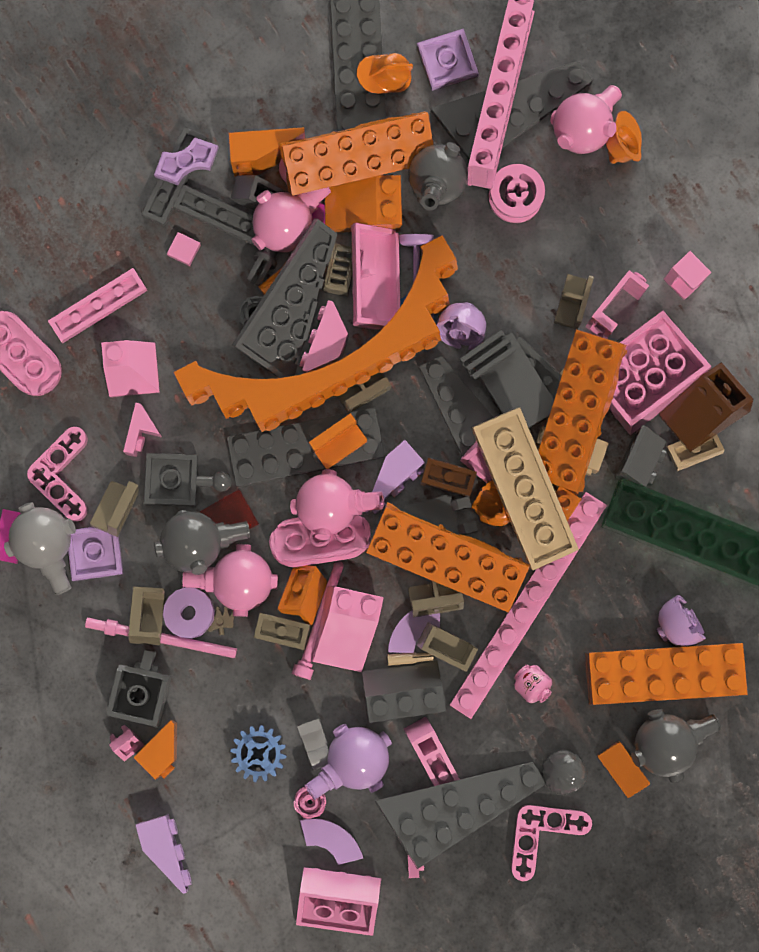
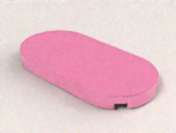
M0 311V371L25 394L40 396L49 393L57 386L61 378L62 369L58 357L19 317L8 311Z
M355 515L351 523L344 530L332 534L329 540H319L315 537V533L307 529L301 523L299 517L287 519L277 525L278 528L270 535L269 544L273 557L279 563L288 567H300L359 556L369 546L371 531L368 521L364 517Z

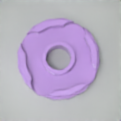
M185 587L176 590L168 597L164 605L163 618L165 625L173 634L181 638L193 639L202 636L214 621L215 610L211 599L204 592L196 588ZM188 606H193L195 609V616L191 620L183 618V610Z

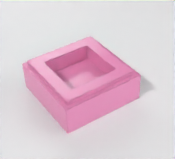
M178 232L167 255L190 266L201 243Z

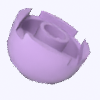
M454 303L447 306L440 314L436 323L440 331L441 340L454 348L460 349L461 345L469 346L468 350H473L484 341L486 334L485 317L471 303Z
M680 595L665 603L659 611L658 621L660 627L657 630L665 642L669 640L678 647L693 646L706 639L702 635L705 632L693 610L685 609L683 605L687 602Z

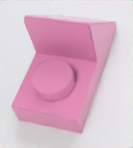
M135 403L123 451L126 455L137 457L138 451L142 452L145 437H142V433L162 437L140 403Z

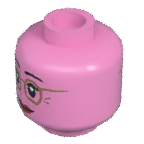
M525 665L514 677L515 690L529 703L537 701L542 703L552 693L550 691L552 679L537 665Z

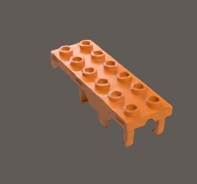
M424 111L403 117H391L360 124L354 128L337 132L333 131L329 134L298 141L281 142L279 147L284 166L287 170L286 182L288 192L293 196L409 169L415 155L422 149L433 145L429 115L428 112Z
M576 330L538 451L552 484L574 492H583L585 475L597 437L602 434V421L610 408L616 390L619 368L622 358L627 354V345Z
M389 502L385 506L366 552L508 613L529 570V564L523 562L521 557H510L494 546L470 536L455 534L446 530L442 524L436 526L399 510Z

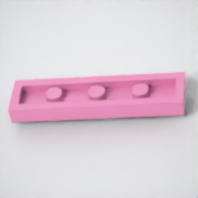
M134 268L51 318L48 322L60 341L64 343L148 290Z

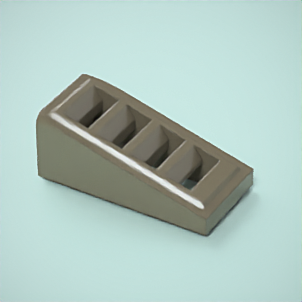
M335 243L323 290L324 292L348 297L352 280V255L351 258L337 256V252L352 254V247ZM335 261L349 263V267L335 265ZM333 271L347 272V276L334 274ZM332 279L342 280V281H345V284L342 285V284L332 283L331 280H332Z

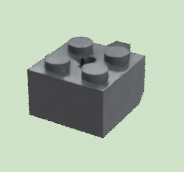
M144 650L142 661H136L134 667L119 664L106 716L154 727L160 726L172 676L158 673L159 667L154 666L156 652ZM141 688L143 690L142 693H145V698L137 702V697L134 698V692L140 691Z

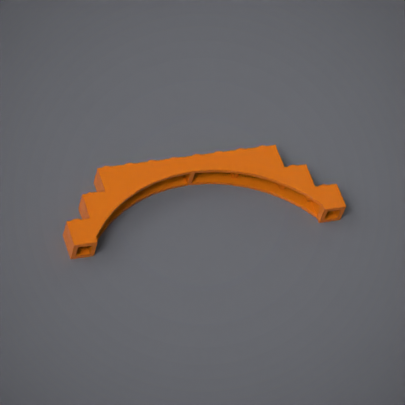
M443 235L420 246L422 259L419 271L406 299L383 329L361 348L321 369L297 376L277 379L233 377L200 367L197 361H194L174 372L191 406L204 403L210 396L214 395L226 419L237 417L245 409L249 408L261 432L271 431L277 428L281 422L299 417L308 408L318 407L326 399L334 395L344 394L349 387L355 384H363L371 376L379 372H387L394 364L400 361H408L416 353L435 347L441 341V336L431 314H438L450 305L448 294L439 279L448 278L458 270L456 257Z

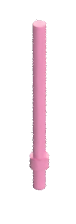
M88 617L86 619L85 628L104 631V634L111 636L116 634L128 636L129 626L118 624V621L110 619L102 621ZM165 633L161 634V643L236 658L237 648L181 638Z

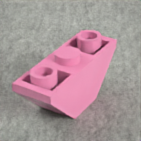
M328 300L326 307L321 306L317 317V320L320 321L317 330H312L308 343L312 344L309 353L304 352L300 362V366L303 367V374L333 364L342 357L348 341V332L332 301Z

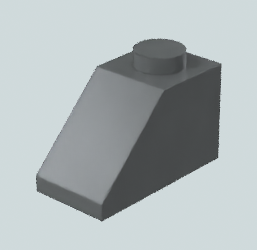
M256 175L236 176L230 199L248 209L255 210L259 204L256 198L263 191L269 190L271 194L286 191Z

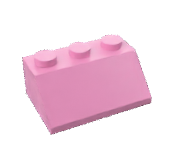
M304 867L296 925L373 936L381 878Z

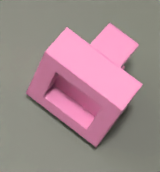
M123 725L121 729L124 733L118 738L114 734L110 735L111 743L109 746L125 762L145 745L141 738L130 728Z

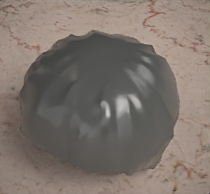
M569 750L555 751L549 755L542 769L543 780L546 786L557 794L566 795L576 792L587 781L588 772L585 763L577 754Z

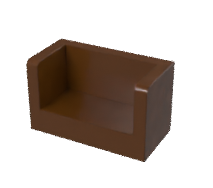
M428 458L420 485H429L464 495V497H470L477 471Z

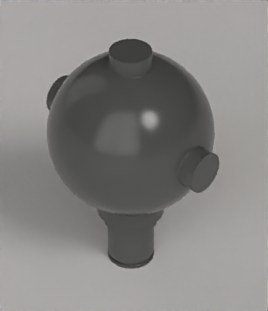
M448 142L446 145H431L422 149L415 155L410 164L408 174L410 186L418 197L417 201L426 210H435L438 205L448 204L456 200L466 188L468 167L465 159L459 153V146L452 142Z
M181 510L165 524L160 535V541L154 542L155 553L157 557L163 556L170 566L181 572L200 575L215 562L222 548L229 547V544L249 539V526L247 521L230 525L229 523L224 524V522L215 524L211 518L202 513Z
M662 709L652 710L648 713L649 719L642 724L637 732L635 752L631 754L632 760L637 767L643 766L654 775L669 777L670 782L681 781L685 778L683 772L689 769L696 758L698 745L703 743L707 736L720 731L719 720L715 715L711 714L700 720L694 721L691 719L685 721L675 715L664 714Z

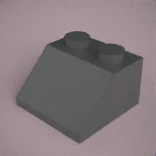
M642 425L634 432L615 478L641 490L646 488L647 485L651 486L657 474L653 470L657 462L661 463L666 455L667 449H664L666 441L648 427Z

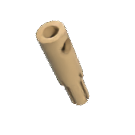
M415 652L387 654L388 666L433 661L434 657H431L433 655L429 653Z

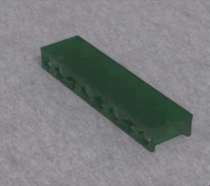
M627 479L618 480L602 521V528L759 590L758 531Z

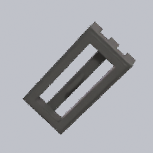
M500 330L461 357L460 362L471 377L476 380L513 354L516 349L510 344L508 338L504 336L502 330ZM496 340H501L499 344L469 364L467 362ZM504 346L507 350L477 372L473 370L474 367Z

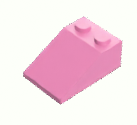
M328 586L312 662L362 672L379 622L384 597Z

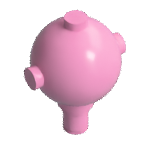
M610 85L601 94L579 93L565 99L558 109L552 113L550 119L559 146L573 153L588 154L600 149L608 141L609 137H613L616 132V123L613 122L612 111L613 106L622 97L620 89Z
M330 188L293 196L288 192L271 194L269 190L260 193L256 198L259 204L254 211L252 221L255 236L251 240L259 250L266 247L281 253L293 251L312 223L311 214L317 210L319 202L331 193Z
M325 469L322 471V475L314 476L302 485L296 499L291 500L290 509L293 515H298L301 523L307 529L315 533L317 539L329 540L332 534L344 530L351 523L355 515H361L368 510H382L384 508V496L382 492L365 493L359 489L353 490L345 480L337 476L336 471Z
M237 544L236 551L223 556L215 567H208L203 574L195 575L183 572L182 583L183 587L201 588L206 592H214L220 603L233 610V616L248 617V610L260 606L269 596L271 589H278V574H272L267 562L258 554L251 552V545Z

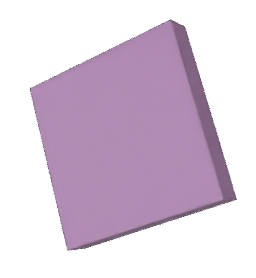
M464 29L417 43L432 91L478 77L479 73Z
M94 527L76 529V532L71 534V544L68 553L72 581L124 574L119 536H113Z

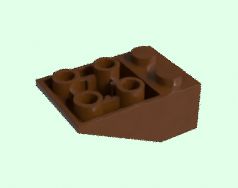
M721 362L701 375L659 413V416L686 449L692 452L751 411L754 399Z

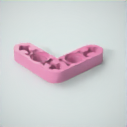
M79 427L67 429L30 466L27 473L29 481L72 521L84 519L88 508L86 503L57 475L87 445V434ZM81 433L79 437L81 442L79 444L72 443L69 448L73 451L69 454L67 449L61 446V444L64 442L68 445L72 441L71 434L78 435ZM55 450H62L65 457L61 463L56 464L51 460V454ZM37 469L40 471L45 469L43 475L49 481H51L52 477L55 480L48 485L39 478L35 481L36 474L34 472ZM56 485H61L65 491L60 499H54L51 496V489ZM70 494L73 497L69 501L76 506L81 505L79 508L81 513L79 515L75 513L70 515L72 509L67 504H64L63 508L60 506V504L67 501Z
M524 805L520 807L516 816L511 861L513 876L520 881H528L534 876L540 830L585 835L592 827L590 816L578 810L537 805ZM531 809L533 815L541 816L540 810L545 811L542 816L543 826H538L540 821L534 819L530 821V824H526L522 814H526L527 810ZM553 812L561 816V823L557 827H551L547 823V817ZM565 814H570L568 818L570 820H578L579 816H582V819L587 822L586 826H582L581 830H577L576 825L568 824L569 829H564L566 825ZM524 835L530 836L533 840V845L528 850H523L519 847V839ZM518 852L523 855L532 854V859L526 857V866L530 868V871L525 872L524 876H520V872L516 870V866H521L522 857H517Z

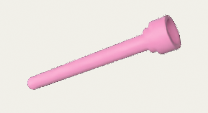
M336 561L333 565L302 659L298 660L297 664H294L291 673L293 675L311 680L314 672L311 662L328 586L337 587L344 567L341 561Z

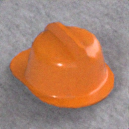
M397 53L372 55L365 57L359 63L357 78L359 84L371 93H398L409 87L413 64H409L404 56Z
M620 111L615 122L616 132L606 142L609 161L612 164L617 162L626 163L630 160L639 162L641 160L642 143L639 125L630 113Z

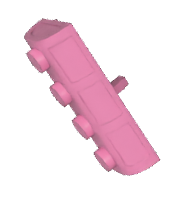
M354 223L351 225L353 326L382 330L400 308L399 233H396V230Z

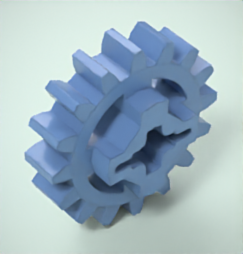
M261 725L259 731H256L251 726L249 734L245 731L240 732L243 737L242 740L234 739L238 747L230 751L236 754V757L231 762H238L239 766L236 772L245 771L244 779L249 777V775H253V782H257L259 776H262L263 780L267 781L268 773L275 777L277 775L275 768L282 769L284 767L279 761L280 759L287 758V755L281 753L286 744L279 745L278 741L282 736L273 737L274 729L271 728L268 732H264V726ZM263 736L269 740L265 743H259L253 737ZM245 744L248 748L247 757L243 760L242 748ZM268 746L263 753V760L257 758L249 761L255 753L254 747L261 749ZM275 747L276 758L274 763H272L269 755L270 750ZM252 764L261 765L265 770L255 771L249 767Z

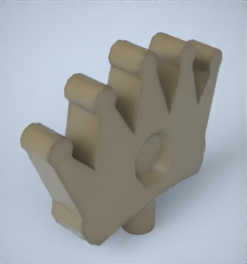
M217 606L216 617L214 615V621L208 628V631L212 632L219 629V635H225L224 628L234 627L235 616H233V610L232 614L229 615L228 608L224 607L222 615L220 607Z

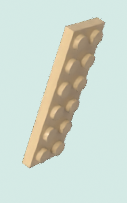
M520 407L472 427L473 434L530 570L540 568L579 550Z

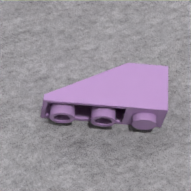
M406 440L385 457L372 491L382 492L384 500L390 495L396 497L405 489L403 484L409 478L414 481L424 472L422 469L425 465L424 460ZM368 510L366 513L368 515L373 511L376 514L380 510Z
M169 814L136 824L142 851L183 894L187 893L189 890L188 885H192L188 869L184 870L181 860L185 859L182 845H177L175 834H178L175 820L170 819Z

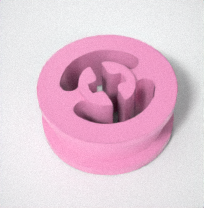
M523 164L508 165L496 173L493 188L489 189L488 199L490 207L500 219L506 222H526L539 211L545 196V185L541 176L533 168ZM505 182H509L505 192V196H507L505 204L500 197L499 188ZM529 185L533 191L534 200L528 206H525L524 203L529 194V191H527ZM513 190H517V193L521 194L520 197H516Z

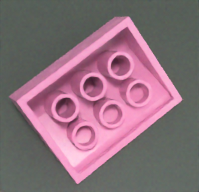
M664 311L657 314L620 342L627 345V354H625L621 361L618 383L609 409L629 435H631L662 412L701 375L711 369V365Z

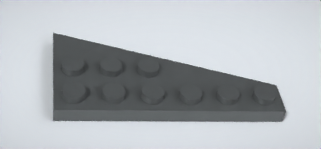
M578 61L518 80L502 148L556 110L565 99L578 94L592 84L593 80ZM486 91L431 108L432 114L456 145L459 146L468 160H470Z
M319 219L313 220L232 344L278 378L295 376L297 366L300 365L302 359L300 355L304 341L308 338L318 303L316 299L319 289H322L325 268L330 261L337 233Z
M529 762L377 800L375 803L418 869L546 785L534 763Z

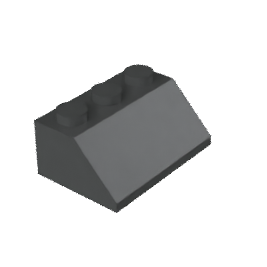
M438 660L362 671L369 723L446 712Z

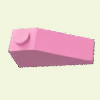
M427 717L404 728L434 786L460 780Z

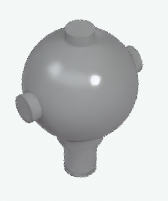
M33 502L19 507L18 509L21 514L13 521L9 530V541L4 543L6 554L9 557L15 556L17 560L28 567L40 569L42 576L49 580L55 595L70 590L72 587L65 573L64 567L66 564L63 558L69 550L71 534L76 532L73 521L71 519L65 520L58 512L52 509L35 507Z

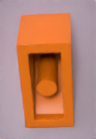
M170 720L133 757L155 780L160 776L165 779L175 769L172 764L177 760V723L174 720Z

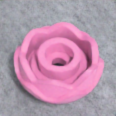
M305 787L297 791L294 799V808L303 818L311 819L323 813L326 805L324 794L314 800ZM308 800H312L313 803L308 804Z

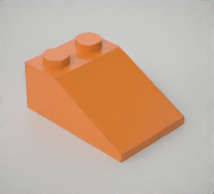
M305 128L229 133L230 158L234 177L260 175L279 164L282 159L279 143L306 139Z
M379 175L329 187L331 193L325 197V225L333 231L351 232V225L354 223L393 229L396 232L400 231L402 226L401 175Z

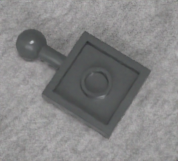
M147 453L144 504L196 506L197 486H213L217 491L223 492L231 487L232 479L228 473L223 471L217 472L214 476H197L198 455Z

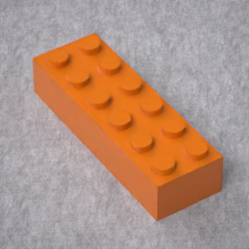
M743 643L585 653L590 705L748 695Z

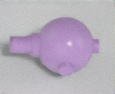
M346 724L340 725L333 731L335 738L329 747L328 764L321 768L322 771L317 777L304 785L314 800L328 790H337L342 785L356 790L368 788L371 793L379 790L384 785L381 779L389 765L387 747L392 744L388 735L384 731L377 734L373 730L364 727L348 728Z

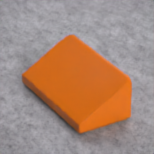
M615 742L597 756L627 798L650 785L648 779L640 768L634 764L632 757L621 742Z

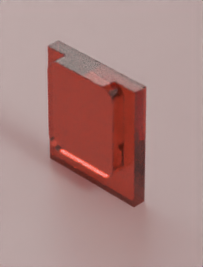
M239 489L200 511V513L211 518L215 524L224 522V524L229 523L230 525L247 521L249 530L259 525Z

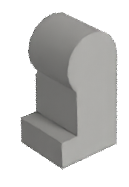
M320 718L298 725L297 728L313 770L315 771L327 765L329 745Z

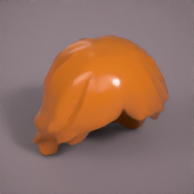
M492 479L486 483V486L482 487V490L472 503V508L480 517L479 520L493 526H504L510 523V520Z

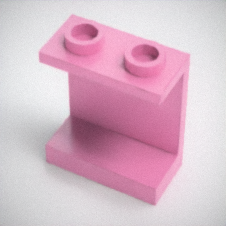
M629 270L593 314L586 328L593 334L608 339L618 324L603 312L622 289L639 300L649 287L646 279L637 272L632 273Z

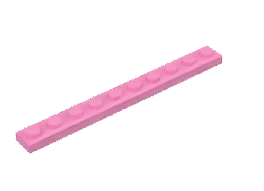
M587 492L583 494L580 503L567 521L579 549L607 507L606 504ZM579 550L534 571L509 613L449 704L451 707L472 719Z

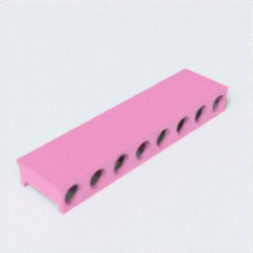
M508 0L468 164V186L493 188L535 11L532 10L534 0Z

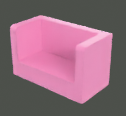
M689 251L672 267L663 280L685 300L712 272Z

